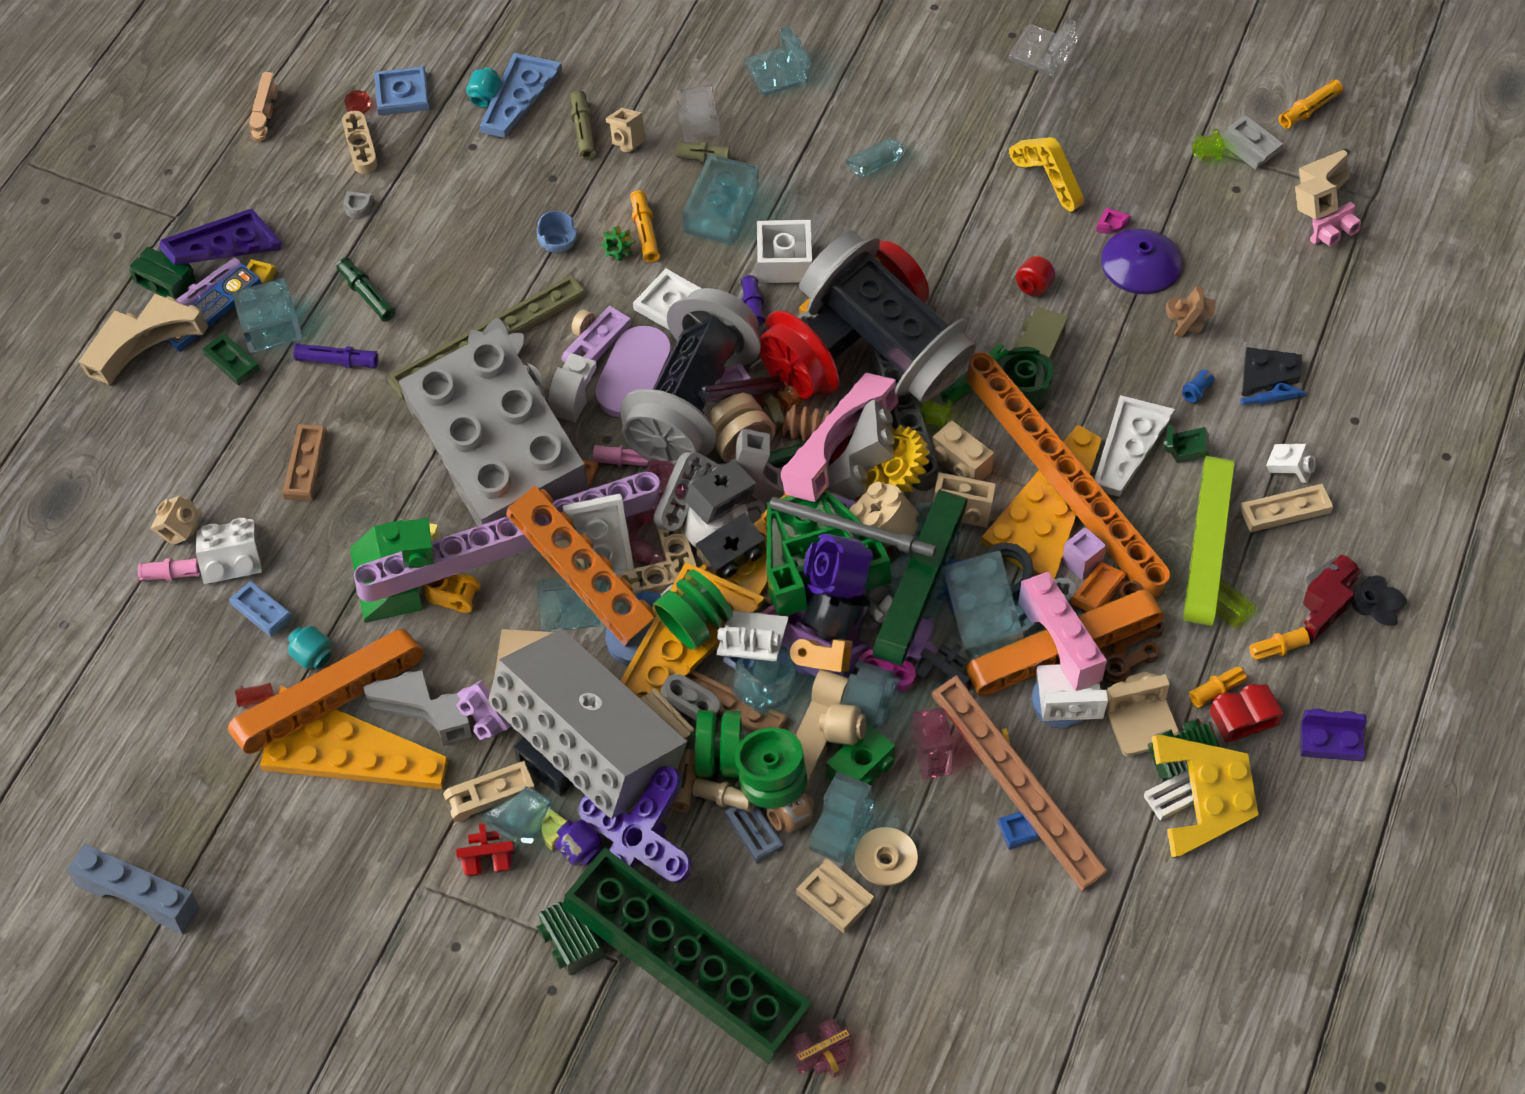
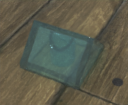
M562 577L537 580L541 631L552 632L561 628L563 630L600 626V619Z

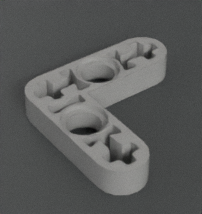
M686 452L679 457L654 514V522L659 529L675 531L681 527L690 508L685 502L689 483L699 475L704 476L710 473L718 465L717 463L696 452ZM690 460L695 466L694 470H691V466L688 465ZM686 475L685 478H690V480L683 479L682 476ZM680 483L685 487V495L682 499H678L675 494L676 487ZM670 503L678 504L679 506L678 508H676L675 505H671ZM667 513H670L669 516L672 517L671 522H668V518H666Z

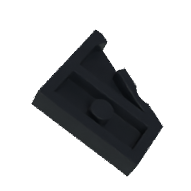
M1246 347L1241 396H1249L1251 391L1265 388L1266 391L1272 390L1278 383L1287 385L1299 383L1302 354Z

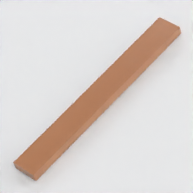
M956 675L934 690L931 696L1079 889L1084 891L1106 875L1108 870Z

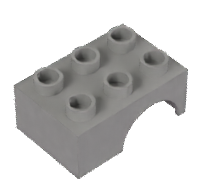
M500 327L399 380L409 411L413 418H418L441 456L457 492L478 526L507 517L508 507L534 485L540 491L542 489L547 491L553 501L589 490L584 462Z

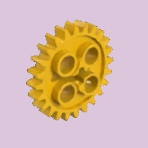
M899 425L895 430L891 426L895 440L893 444L894 457L866 470V491L871 484L881 482L882 484L897 486L904 494L905 491H913L911 487L913 483L921 482L917 477L920 474L926 473L922 466L929 463L926 456L930 451L926 448L928 444L916 430L913 431L909 426L905 429L902 425ZM862 494V495H860V496L854 498L853 500L857 503V501H858L864 494Z

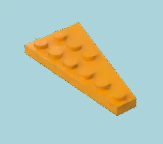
M280 686L279 693L288 688ZM335 709L265 747L260 766L262 771L442 790L448 761L446 756Z

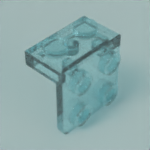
M788 26L780 29L779 48L747 57L744 60V65L760 94L766 96L808 83L809 67L812 66V61L809 53L803 51L799 36L794 35Z

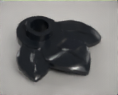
M1373 575L1364 579L1362 587L1354 591L1351 604L1354 610L1361 615L1371 614L1380 624L1396 626L1398 620L1394 612L1402 609L1407 604V599L1400 590L1387 587L1384 577Z

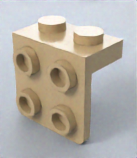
M1166 674L1160 676L1148 675L1139 681L1131 683L1119 682L1108 688L1106 713L1123 755L1132 756L1149 752L1148 743L1152 742V736L1169 729H1172L1173 733L1179 732L1166 701L1170 686Z

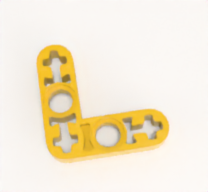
M1047 137L1021 140L1010 147V157L1018 167L1044 166L1061 205L1067 211L1072 212L1084 204V197L1063 149L1056 139Z

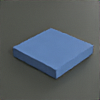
M425 66L374 72L378 115L429 110Z

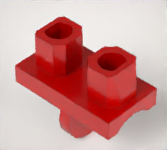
M479 824V833L469 834L468 842L469 844L481 842V845L456 849V856L458 861H461L465 876L482 875L480 858L486 857L493 858L494 872L511 871L512 854L515 853L513 841L488 844V841L500 840L499 830L487 832L486 824Z

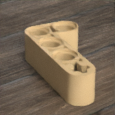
M820 669L815 678L812 688V701L796 733L803 747L808 783L804 793L809 792L831 744L825 739L824 731L819 729L820 716L822 713H826L832 704L848 705L850 697V679L824 669Z

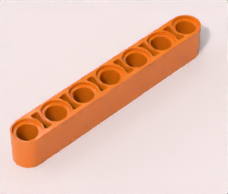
M1143 589L1079 615L1078 618L1100 649L1157 625L1164 618V613L1149 589ZM1046 629L972 660L966 665L965 671L978 696H987L1036 676L1037 666L1060 665V658L1055 642Z
M405 629L395 630L236 716L229 723L228 732L245 753H256L364 694L363 686L370 685L377 680L391 679L413 667L422 659L424 650Z

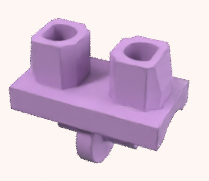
M483 680L470 687H465L457 693L460 700L456 706L461 714L473 716L477 722L474 725L473 731L480 740L494 736L511 726L507 720L488 704L490 691Z

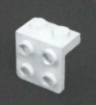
M237 518L223 525L208 524L196 532V556L204 584L262 573L253 519Z

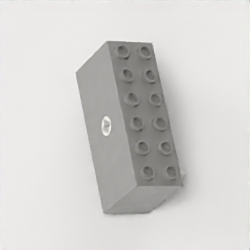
M562 628L498 661L488 704L609 818L613 819L635 806L659 768L669 766L678 770L687 741Z

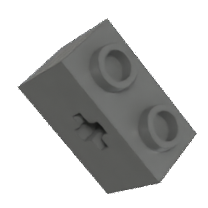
M733 459L724 465L718 464L710 473L704 476L699 475L695 477L688 485L689 489L685 502L708 525L750 501L756 482Z

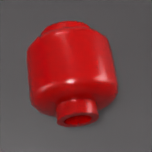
M1032 256L1020 266L1016 272L1015 280L1022 292L1030 296H1039L1055 280V270L1049 260L1040 256Z

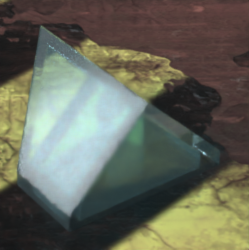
M526 786L518 795L481 814V817L491 829L514 842L531 844L551 806L552 800Z

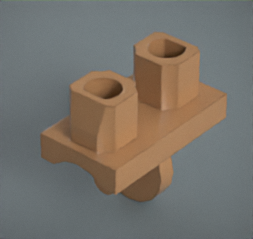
M1196 286L1187 299L1173 297L1166 303L1168 317L1172 320L1176 319L1178 324L1177 329L1174 331V336L1182 338L1186 331L1199 334L1204 325V317L1211 318L1214 315L1215 300L1204 297V288Z

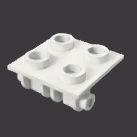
M733 611V617L726 622L724 628H719L718 640L721 641L717 655L777 661L789 618L787 616Z

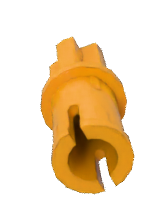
M1304 627L1284 634L1275 633L1272 638L1251 644L1249 646L1250 655L1255 661L1277 654L1283 656L1289 650L1307 646L1310 643V639Z
M1234 667L1218 677L1213 675L1207 683L1189 691L1190 700L1194 706L1200 708L1218 695L1226 693L1245 682L1247 675L1242 667Z

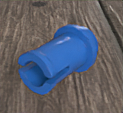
M1201 370L1191 382H1187L1183 386L1182 396L1190 403L1200 401L1203 398V393L1215 382L1214 375L1211 373L1204 379L1209 371Z

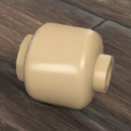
M835 703L829 706L826 713L821 714L819 729L824 731L825 739L829 743L851 746L857 743L859 739H863L865 735L866 715L862 714L857 706Z

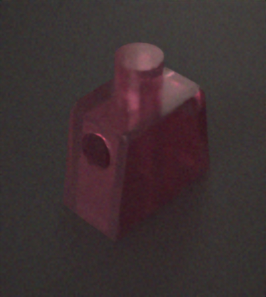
M944 708L914 712L910 732L921 778L951 775L953 744ZM938 751V758L930 757L933 752Z

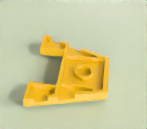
M1164 735L1152 736L1156 764L1187 761L1197 818V825L1167 829L1171 857L1181 856L1259 815L1248 753Z

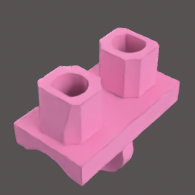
M1349 202L1339 207V210L1317 220L1313 218L1314 234L1310 237V241L1315 245L1323 241L1331 247L1341 239V231L1344 230L1350 236L1358 233L1361 221L1355 216L1356 206Z

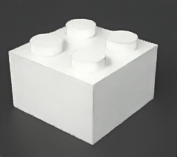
M811 220L757 221L758 283H800L803 275L812 264Z

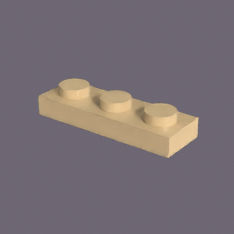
M1323 484L1243 502L1240 507L1250 532L1329 514L1333 509Z

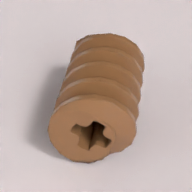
M793 404L785 416L782 437L786 438L790 432L792 440H797L801 434L802 441H807L812 433L825 421L830 411L826 410L823 417H820L819 409L815 408L812 415H809L808 407L804 406L801 413H798L797 405Z

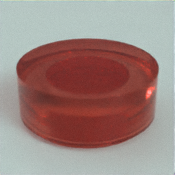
M355 90L345 96L344 103L347 112L359 111L365 114L370 110V97L365 91Z

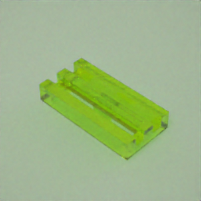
M1220 577L1218 600L1239 617L1237 618L1218 601L1216 614L1236 629L1255 612L1256 606Z

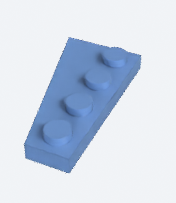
M513 53L501 79L503 85L497 95L492 98L480 124L481 133L505 138L562 71V63Z

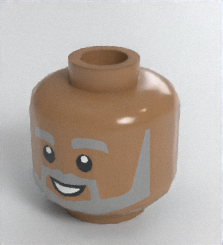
M805 792L795 802L784 807L768 808L767 815L770 823L776 830L793 833L812 821L815 803L811 795Z

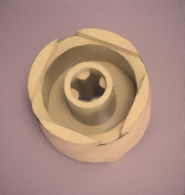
M881 482L871 484L867 492L849 509L863 524L898 535L903 533L913 535L918 526L916 516H919L918 511L902 491L892 484H882ZM882 542L885 551H888L886 547H890L892 545Z

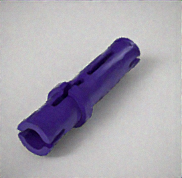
M296 343L293 351L295 361L344 365L345 368L360 366L376 369L379 359L377 351L357 350L351 346L333 348Z

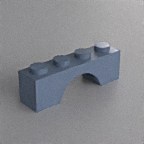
M87 844L82 846L67 868L76 886L102 898L104 895L119 897L144 911L156 923L180 934L185 932L199 910V906L191 891Z

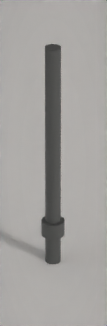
M772 497L769 507L890 544L898 547V550L909 554L916 552L932 558L935 557L937 552V546L918 541L912 535L905 533L898 535L776 497Z

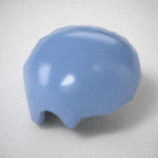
M549 211L543 214L537 226V239L542 248L552 253H563L573 247L577 239V230H575L573 218L562 211Z

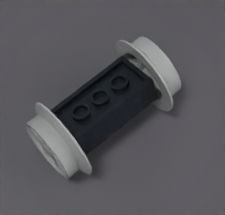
M853 230L847 231L832 241L817 256L803 275L799 289L810 298L807 311L810 315H817L818 310L827 303L903 374L895 388V394L902 396L911 393L921 403H925L942 391L973 355L977 345L965 334L968 320L961 318L948 326L875 258L880 247V239L878 237L863 240Z
M711 288L698 289L693 291L688 298L680 299L671 305L667 313V324L677 342L654 388L632 391L621 402L620 412L624 420L622 434L625 441L636 453L655 464L674 468L683 453L696 452L705 456L714 449L717 440L716 432L702 411L706 403L702 401L701 396H698V392L705 385L716 384L725 372L724 366L730 367L739 363L742 366L748 365L755 361L760 353L761 342L757 333L759 324L756 315L742 300L721 290Z

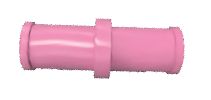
M165 558L164 562L139 563L138 576L141 582L166 579L169 582L174 581L175 578L199 577L201 574L197 558L175 561L172 558Z

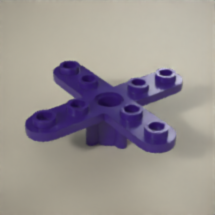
M669 766L659 768L651 778L631 814L625 811L611 819L602 810L597 808L595 803L586 795L583 797L579 804V815L582 820L587 821L590 826L612 840L614 843L609 851L634 869L637 863L647 865L659 875L674 883H681L690 876L693 865L691 857L666 839L664 833L667 826L661 823L682 785V777L677 769Z

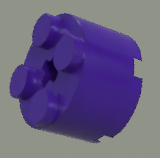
M829 534L818 536L821 539L818 543L812 542L805 558V576H810L811 584H807L809 589L815 594L848 599L863 595L866 590L865 581L868 575V568L873 559L872 551L866 549L864 544L858 539Z

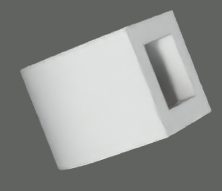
M570 353L563 367L557 368L550 386L548 398L549 407L556 417L574 423L577 421L587 402L585 388L597 368L596 361Z

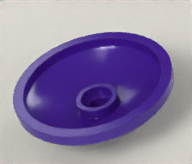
M1129 229L1114 235L1108 240L1102 251L1101 265L1106 277L1120 289L1135 294H1154L1169 288L1176 282L1182 269V256L1176 244L1165 235L1149 229Z

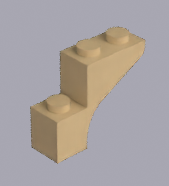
M1339 151L1299 168L1301 184L1295 186L1298 211L1317 220L1339 210L1337 190L1350 178L1347 166L1348 154L1346 151Z

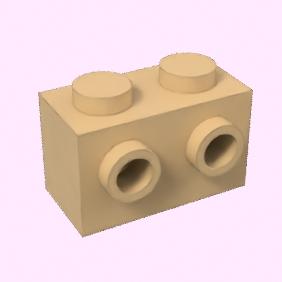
M952 420L932 437V448L937 462L955 476L982 481L992 472L994 452Z
M939 473L934 499L939 489L968 498L961 523L987 528L996 484Z

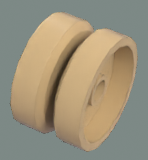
M748 393L734 394L722 400L706 416L716 432V451L726 463L733 459L736 461V442L742 428L770 434V443L775 435V425L766 413L762 411L761 406L754 397Z

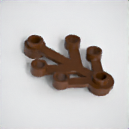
M1136 581L1123 583L1120 588L1119 599L1143 590L1142 585ZM1162 620L1155 625L1159 627V630L1148 628L1112 643L1114 646L1113 654L1106 647L1100 648V651L1107 660L1103 675L1107 682L1112 684L1125 682L1127 677L1130 676L1131 668L1143 662L1153 663L1158 659L1159 647L1152 642L1145 643L1140 651L1125 658L1124 656L1126 649L1148 637H1160L1164 630ZM1151 650V651H1153L1155 654H1154V655H1148V654L1145 653V651ZM1111 669H1117L1120 673H1114Z

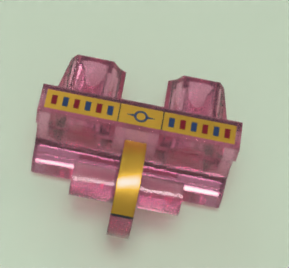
M831 1018L818 1026V1032L823 1039L813 1045L807 1033H801L791 1039V1046L795 1055V1068L799 1074L814 1067L817 1075L826 1071L833 1078L840 1075L838 1065L847 1061L844 1051L851 1048L849 1039L852 1038V1035L848 1028L842 1030L837 1022Z

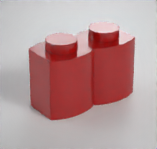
M1250 684L1244 687L1241 693H1222L1214 699L1209 711L1225 742L1236 741L1252 733H1260L1280 725L1284 715L1268 684Z

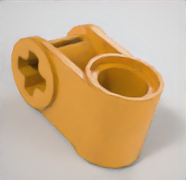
M455 574L423 585L424 596L428 603L450 608L460 613L471 612L474 595L481 588V583L478 579L466 574ZM434 585H441L440 587L432 588Z

